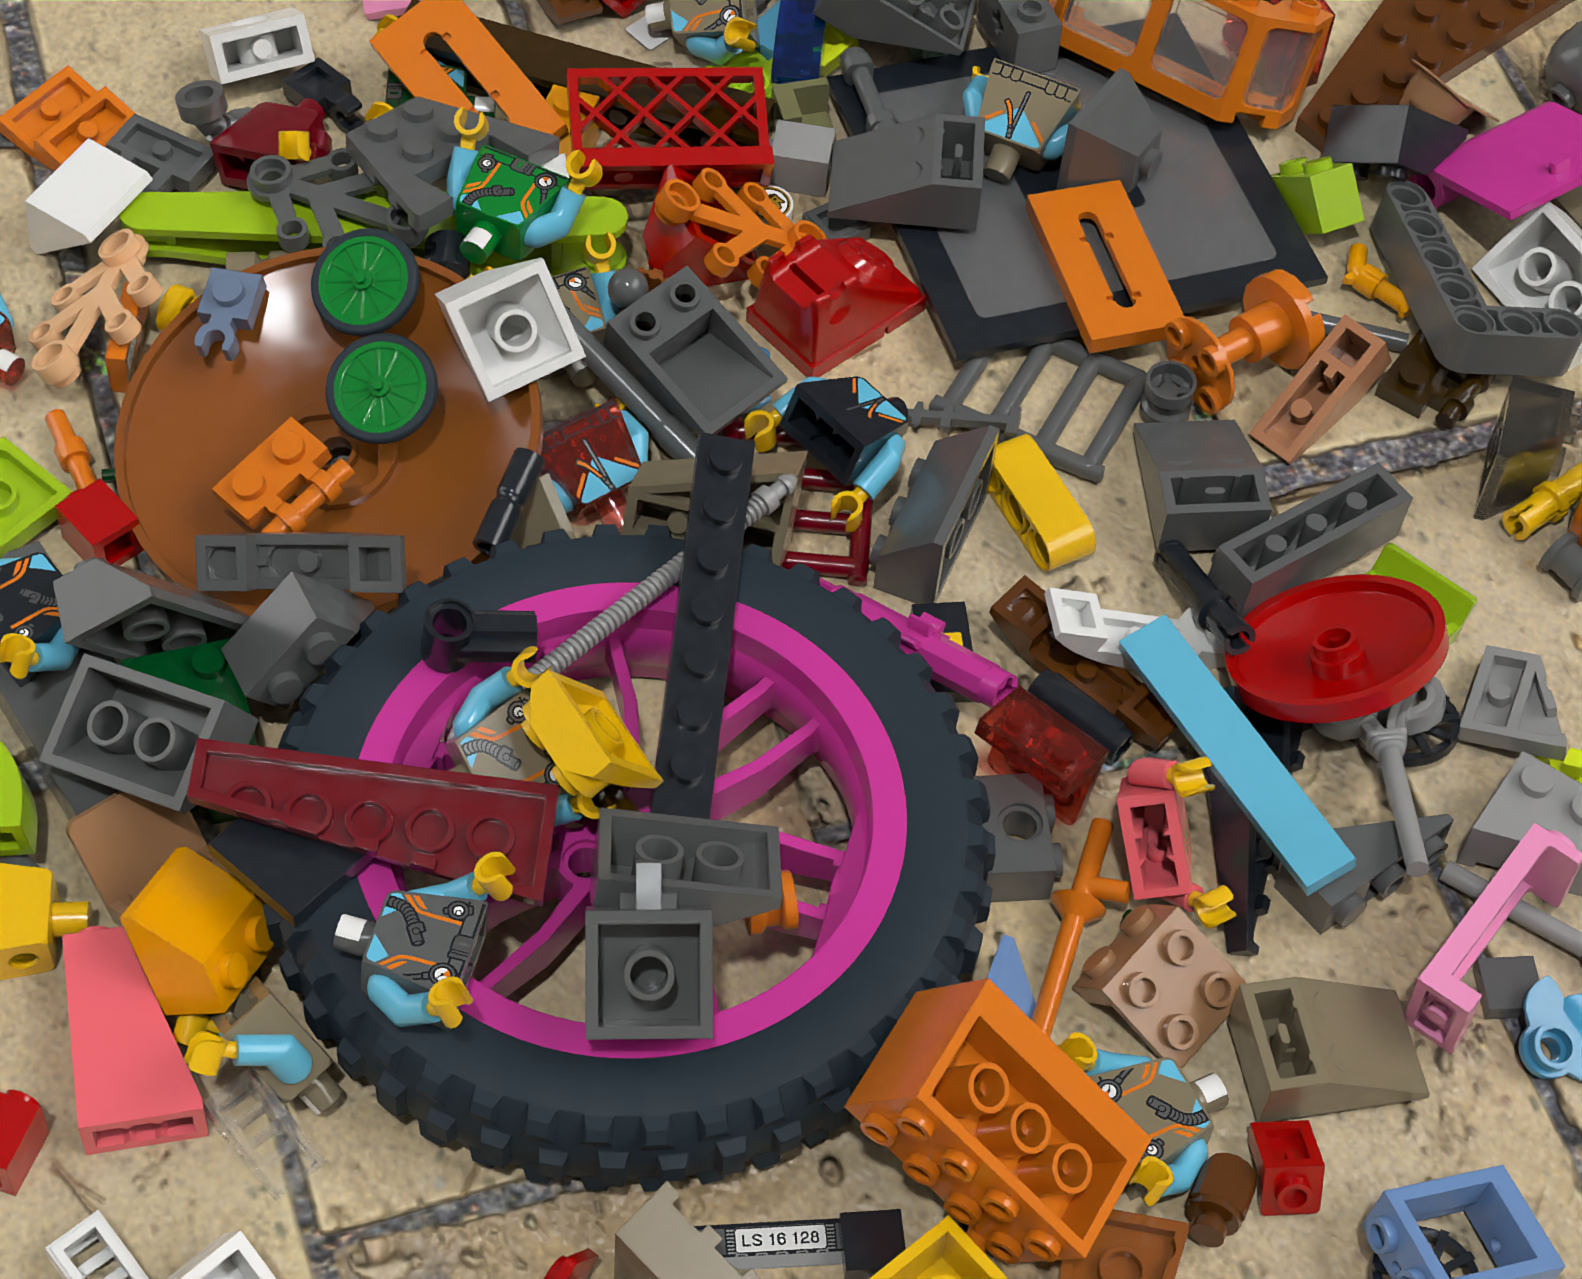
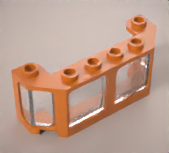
M1048 0L1063 25L1060 46L1114 72L1122 68L1129 72L1135 82L1216 121L1233 123L1235 115L1243 113L1258 120V124L1262 128L1276 130L1294 118L1334 17L1333 14L1322 10V5L1317 0H1283L1276 5L1264 0Z

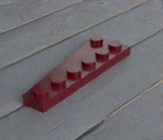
M197 738L186 796L189 803L450 881L474 872L477 862L486 854L501 852L516 868L514 874L505 876L513 886V891L509 898L533 906L543 907L560 785Z

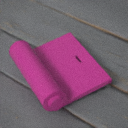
M1548 101L1463 142L1428 175H1410L1409 181L1424 189L1435 209L1464 195L1511 221L1582 185V115L1555 102Z

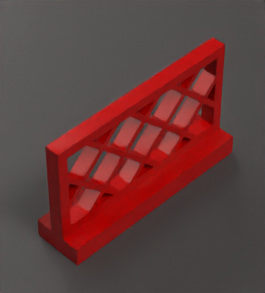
M762 67L567 69L566 83L571 153L575 150H581L585 155V162L580 168L579 174L588 170L593 159L600 163L603 172L598 184L592 187H585L584 190L658 189L664 170L670 164L676 165L695 177L698 176L702 169L712 168L724 177L726 184L730 188H742L746 182H755L762 187L769 186L774 168L773 146H770ZM731 83H752L753 97L743 107L739 106L723 92ZM597 84L609 95L594 109L579 96L578 85ZM634 84H647L658 95L643 108L625 92ZM682 84H696L707 95L692 108L674 92ZM665 100L684 115L671 130L651 115ZM714 100L734 115L720 130L700 114ZM616 101L636 116L622 130H619L602 116ZM753 109L755 113V118L749 114ZM580 112L586 116L582 122L580 120ZM741 121L757 135V146H738L726 135ZM691 122L711 137L702 147H690L678 137ZM593 123L613 138L604 148H582V134ZM642 123H645L662 139L654 147H640L629 136Z

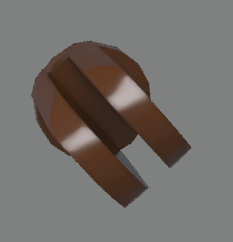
M1215 1153L1205 1161L1194 1181L1186 1202V1214L1191 1221L1189 1234L1201 1245L1214 1248L1221 1246L1224 1243L1225 1237L1235 1234L1246 1218L1256 1190L1257 1174L1252 1166L1240 1156L1231 1153Z

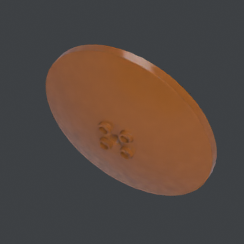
M326 247L278 256L240 271L262 275L267 287L253 330L237 329L236 337L239 341L240 349L233 361H227L221 350L224 341L214 342L209 348L207 357L200 356L195 346V335L199 328L204 325L197 314L202 295L182 310L159 334L143 356L132 376L122 401L116 425L114 444L115 479L119 498L138 517L139 524L132 530L146 555L160 573L170 582L180 583L184 587L197 591L195 535L260 533L273 520L269 516L256 529L252 530L216 498L212 488L291 416L328 447L329 451L337 447L351 449V454L346 462L355 472L341 486L343 493L331 504L325 501L305 520L307 526L301 532L405 535L406 587L416 581H421L427 585L442 577L444 566L462 557H465L474 565L486 561L490 556L478 551L472 544L490 502L496 497L497 487L514 450L522 447L533 450L541 455L544 417L537 380L490 402L486 400L456 343L435 296L436 293L466 279L439 264L415 256L419 268V289L415 302L407 315L399 323L382 333L406 337L418 344L427 353L436 371L438 391L433 410L425 423L410 436L389 444H369L350 437L338 427L328 410L325 387L330 368L338 355L347 346L362 337L346 335L333 329L320 317L315 308L311 294V278L315 264ZM326 463L321 469L326 471L332 465ZM304 483L285 502L292 503L308 486ZM275 589L199 592L208 594L251 616ZM344 590L372 601L375 607L374 611L381 610L389 613L398 606V593L350 592V590Z

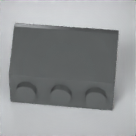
M989 425L936 440L926 460L919 457L916 459L908 480V487L911 490L907 498L899 495L896 499L888 523L892 528L888 536L880 534L877 537L870 555L869 564L876 566L874 589L915 604L937 602L988 495L999 428Z
M103 558L83 560L75 565L73 571L53 581L65 643L122 660L229 639L251 617L208 594L184 587L180 583L168 582L146 575L143 571L131 570L109 563Z
M84 653L39 758V762L186 814L196 806V804L189 803L186 795L197 738L249 745L259 719L225 700Z

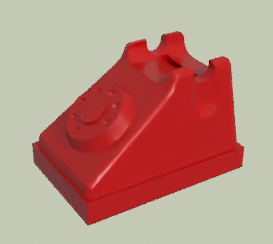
M807 234L795 242L792 252L785 256L784 251H779L768 259L755 303L747 307L746 322L805 377H821L884 337V332L887 334L925 311L926 298L919 291V288L894 266L893 261L886 253L863 238L816 239L814 236Z

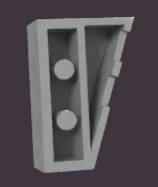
M1522 751L1473 826L1456 863L1474 868L1476 862L1501 868L1534 822L1547 831L1555 830L1564 834L1574 843L1576 849L1582 853V784ZM1582 863L1568 891L1570 894L1581 897Z

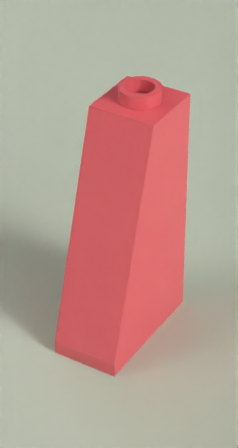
M91 926L82 929L79 933L62 935L77 1124L85 1154L92 1155L209 1136V1127L202 1096L187 1064L184 1062L183 1055L123 926L113 928Z

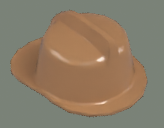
M1414 59L1410 60L1416 71L1404 89L1399 105H1410L1456 125H1459L1475 111L1497 122L1500 121L1486 110L1455 93L1422 64Z

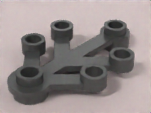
M346 148L336 149L330 152L328 156L295 165H290L288 160L282 156L266 155L260 157L251 165L247 176V186L250 194L259 201L270 202L278 222L277 235L279 244L282 249L289 252L301 251L310 242L307 223L296 216L291 198L310 205L324 239L322 247H327L335 239L345 234L337 214L387 230L403 240L408 247L419 245L429 231V228L421 233L415 231L408 224V214L404 209L396 210L393 205L385 208L353 197L374 191L378 196L388 198V191L381 183L374 184L365 173L358 174V165L346 152ZM327 175L333 180L321 185L308 182ZM291 233H299L294 236H289V234Z

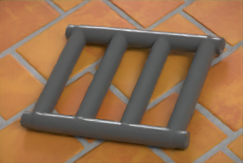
M1068 338L1033 345L991 414L1009 415L1011 406L1019 407L1052 354L1079 365L1037 435L1035 436L1018 429L1017 437L1023 434L1030 435L1051 465L1098 484L1104 477L1105 466L1102 464L1144 393L1147 373L1142 369L1101 352L1089 354L1086 346ZM994 354L967 359L944 396L935 395L928 409L943 411L946 403L955 404V412L984 414L963 405V402ZM1099 373L1125 384L1082 456L1057 445L1056 442ZM964 427V428L969 429V430L978 429V428ZM1005 430L999 431V443L1015 438L1005 436Z

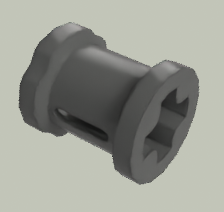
M1571 531L1562 535L1547 549L1540 559L1539 565L1545 571L1553 570L1573 589L1571 595L1579 602L1582 601V547L1578 544L1580 538Z

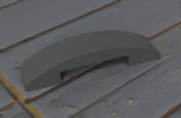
M260 532L195 535L197 591L276 589L291 571L341 590H350V592L403 593V590L406 589L405 535L351 532Z

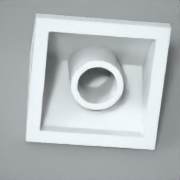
M88 138L25 200L31 249L35 254H41L91 243L153 178L144 169Z

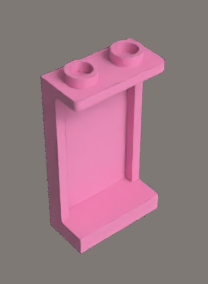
M1534 822L1418 978L1404 1014L1408 1026L1449 1054L1454 1052L1464 1038L1482 997L1480 993L1463 983L1462 979L1527 892L1534 893L1556 908L1564 901L1582 863V853L1576 849L1574 843L1568 837L1555 830L1547 831Z

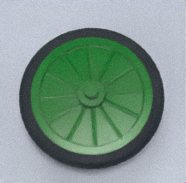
M375 228L353 230L335 239L319 256L311 278L312 299L320 317L333 329L356 337L379 334L399 323L414 304L419 289V268L411 249L396 235Z
M373 334L351 343L335 359L326 380V403L335 423L350 437L369 444H389L410 436L425 423L436 402L438 381L431 359L418 344L396 334Z

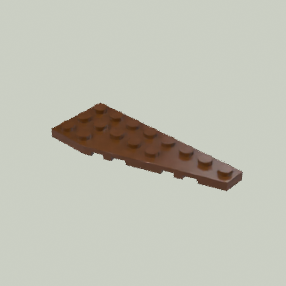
M1383 0L1298 117L1295 132L1323 154L1332 105H1399L1403 91L1416 71V68L1410 62L1411 59L1416 60L1444 83H1447L1575 0Z

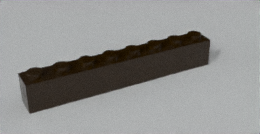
M411 0L409 6L407 7L404 13H406L420 1ZM477 17L545 100L553 84L567 88L566 72L568 68H660ZM431 36L426 40L425 48L434 59L447 66L462 68L467 72L468 93L490 97L441 37ZM597 84L578 85V91L599 96L600 103L609 95ZM634 84L625 92L643 108L658 95L647 84ZM682 84L674 92L692 108L707 95L696 84ZM727 87L723 91L741 107L753 97V93ZM765 97L770 139L773 133L775 100ZM666 100L651 114L669 130L684 117L680 111ZM715 100L700 113L719 130L734 116ZM618 101L602 115L619 130H622L636 117ZM753 109L749 114L755 118V113ZM741 121L726 135L738 146H757V135ZM693 122L678 135L690 147H702L711 138ZM642 123L629 136L631 139L656 145L662 139L645 123Z

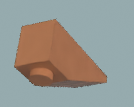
M1345 314L1250 431V437L1291 465L1363 398L1392 362L1386 342Z

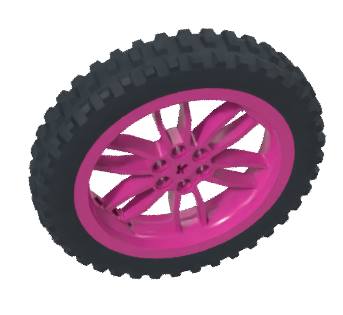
M602 524L595 526L592 537L570 539L563 528L543 532L541 543L526 546L524 549H521L514 540L493 545L489 559L475 565L465 557L445 565L442 577L427 585L421 581H416L406 587L403 593H398V606L389 613L381 610L371 613L360 623V633H357L346 645H340L325 660L326 674H323L317 683H313L306 688L299 700L300 711L293 713L282 734L278 748L446 771L455 767L445 746L447 737L453 727L452 722L474 686L503 667H512L513 663L468 662L464 668L451 673L438 672L428 667L422 660L420 647L424 615L430 604L439 599L453 598L465 602L472 610L535 611L538 631L535 663H524L526 669L532 668V665L543 659L550 651H554V648L565 642L571 635L576 634V631L581 630L583 626L587 625L588 622L592 621L600 613H603L615 601H619V598L630 592L641 581L646 580L648 576H651L662 565L667 564V561L672 560L679 552H682L684 539L672 538L669 526L649 524L644 535H620L616 524ZM751 543L742 551L725 695L735 700L723 708L718 752L762 714L778 723L791 735L755 761L714 779L710 819L721 820L758 799L811 754H813L832 778L846 803L851 821L852 833L846 851H840L779 832L781 870L789 869L793 874L830 881L831 888L827 903H820L819 907L797 900L799 913L797 929L785 931L779 926L766 927L767 929L817 940L813 955L807 962L769 990L723 1011L719 1010L713 986V1039L586 1040L584 1022L555 1017L506 998L545 969L585 925L586 906H590L591 877L582 878L575 874L585 871L591 872L598 819H591L583 815L580 820L570 822L583 825L582 827L568 828L564 826L565 824L554 827L543 903L557 898L560 902L538 932L485 978L478 982L471 977L467 990L474 1001L470 1005H461L459 1012L463 1018L461 1023L452 1029V1032L432 1024L408 1027L394 1025L369 999V996H366L361 991V963L363 957L333 949L336 929L343 914L376 922L386 895L394 890L408 892L403 867L374 858L296 927L292 926L266 903L263 906L269 939L274 943L273 946L285 949V953L279 958L280 971L290 991L304 994L306 998L303 1001L305 1022L317 1040L333 1039L337 1044L338 1064L350 1078L359 1079L365 1076L376 1087L377 1102L392 1115L399 1117L407 1113L418 1119L420 1135L437 1145L455 1140L468 1146L472 1161L490 1168L495 1166L505 1168L510 1162L521 1165L527 1180L549 1184L552 1177L561 1179L565 1175L581 1177L586 1190L607 1191L609 1187H624L627 1180H639L644 1192L657 1191L666 1181L669 1183L670 1181L685 1180L686 1175L696 1174L701 1184L724 1180L725 1175L744 1171L745 1162L750 1161L758 1170L779 1163L781 1154L800 1147L801 1142L811 1147L827 1138L829 1132L832 1133L851 1121V1116H854L844 1106L915 992L960 984L961 974L973 973L983 939V933L975 927V924L988 920L993 888L983 878L987 877L988 871L993 870L996 849L995 835L988 832L982 826L983 823L988 822L991 811L986 786L973 778L976 775L979 757L971 738L966 734H958L956 729L960 711L951 695L934 690L930 684L933 669L924 657L917 652L906 654L900 647L901 632L888 619L882 617L871 621L862 613V599L847 588L842 587L834 592H830L820 586L818 571L800 562L789 570L773 564L771 550ZM679 581L663 592L662 595L658 596L657 599L652 600L640 612H636L635 616L625 621L613 633H609V636L604 637L602 641L588 650L586 654H582V657L577 658L565 670L560 671L561 675L576 681L611 677L621 720L638 745V704L630 676L666 679ZM440 634L444 637H456L451 634ZM627 787L626 793L638 810L649 813L652 788ZM488 894L484 900L489 903L486 933L502 921L535 906L510 898L505 901H497Z

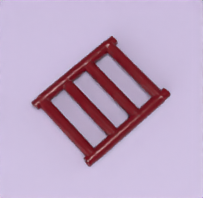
M742 416L722 429V436L753 442L758 433L746 439L745 421H743ZM779 425L776 427L777 442L775 445L802 447ZM805 468L801 489L834 492L853 491L856 488L853 484L845 487L828 470ZM867 498L863 503L862 522L854 532L845 531L846 522L851 514L838 513L831 521V512L797 509L793 530L850 535L848 556L787 551L781 567L789 570L800 562L818 571L819 575L846 577L850 585H865L869 570L873 500Z

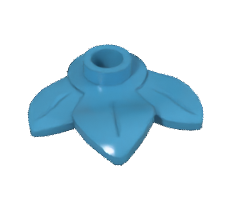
M1548 975L1533 984L1525 996L1523 1008L1527 1028L1522 1032L1519 1039L1520 1058L1525 1067L1539 1078L1550 1080L1566 1074L1582 1082V993L1569 995L1564 998L1556 982ZM1540 1042L1545 1043L1551 1051L1550 1060L1544 1056Z

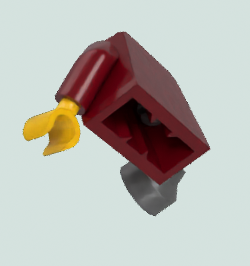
M196 81L182 87L176 93L175 102L181 120L187 124L195 125L205 136L206 140L210 141L209 144L221 183L224 185L248 189L247 176L251 165L257 159L266 155L282 156L288 160L290 165H295L328 156L333 151L332 139L325 132L323 124L325 112L322 106L311 98L302 99L295 107L263 102L254 108L244 107L227 112L228 103L223 87L216 81Z

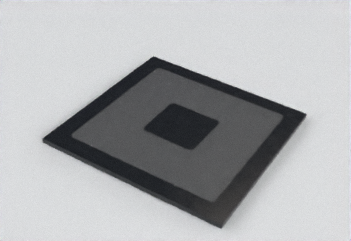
M1169 13L1155 52L1216 80L1179 13ZM1146 18L1104 25L1103 27L1134 42H1138ZM994 46L963 51L960 55L947 54L874 68L872 79L885 109L893 110L899 123L934 113L965 116L962 95L971 81L972 68L978 66L980 67V74L989 75L994 58L999 60L1001 58ZM1059 46L1056 69L1038 72V74L1080 88L1082 109L1115 72ZM842 74L828 76L830 94L850 136L866 133L867 114L855 86L848 85ZM1135 82L1163 128L1159 150L1163 152V157L1158 169L1151 178L1144 176L1131 192L1126 193L1183 314L1242 302L1246 285L1251 280L1276 269H1282L1294 275L1306 288L1326 284L1328 276L1237 115H1235L1233 123L1216 121ZM984 153L983 168L990 154ZM1062 157L1057 160H1048L1040 171H1033L1017 165L1007 184L993 181L983 174L976 231L891 223L955 362L1081 335L1025 210L1027 195L1056 190ZM1091 219L1079 220L1086 235V242H1089L1113 294V301H1116L1121 307H1132L1133 303L1096 223Z

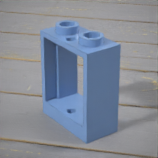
M1504 1165L1385 1190L1361 1225L1366 1233L1371 1249L1378 1254L1391 1279H1450L1417 1221L1465 1211L1498 1268L1452 1279H1557L1566 1267Z

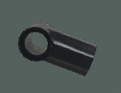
M439 599L430 604L425 611L420 647L422 660L428 667L443 673L457 672L464 668L468 662L513 663L525 648L530 646L537 647V615H535V611L472 610L468 604L459 599ZM440 634H451L456 637H444ZM537 651L531 657L525 659L524 663H535Z

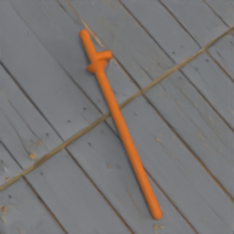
M1104 818L1092 819L1071 889L1057 890L1050 897L1051 903L1061 915L1062 920L1031 1018L1049 1038L1053 1031L1084 924L1105 916L1106 908L1099 900L1128 904L1132 889L1130 881L1099 877L1114 828L1113 823ZM968 1225L966 1234L986 1254V1240Z

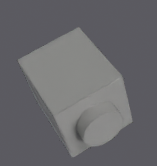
M778 120L774 139H769L770 146H773L774 168L769 185L780 187L787 192L825 198L832 167L836 129Z

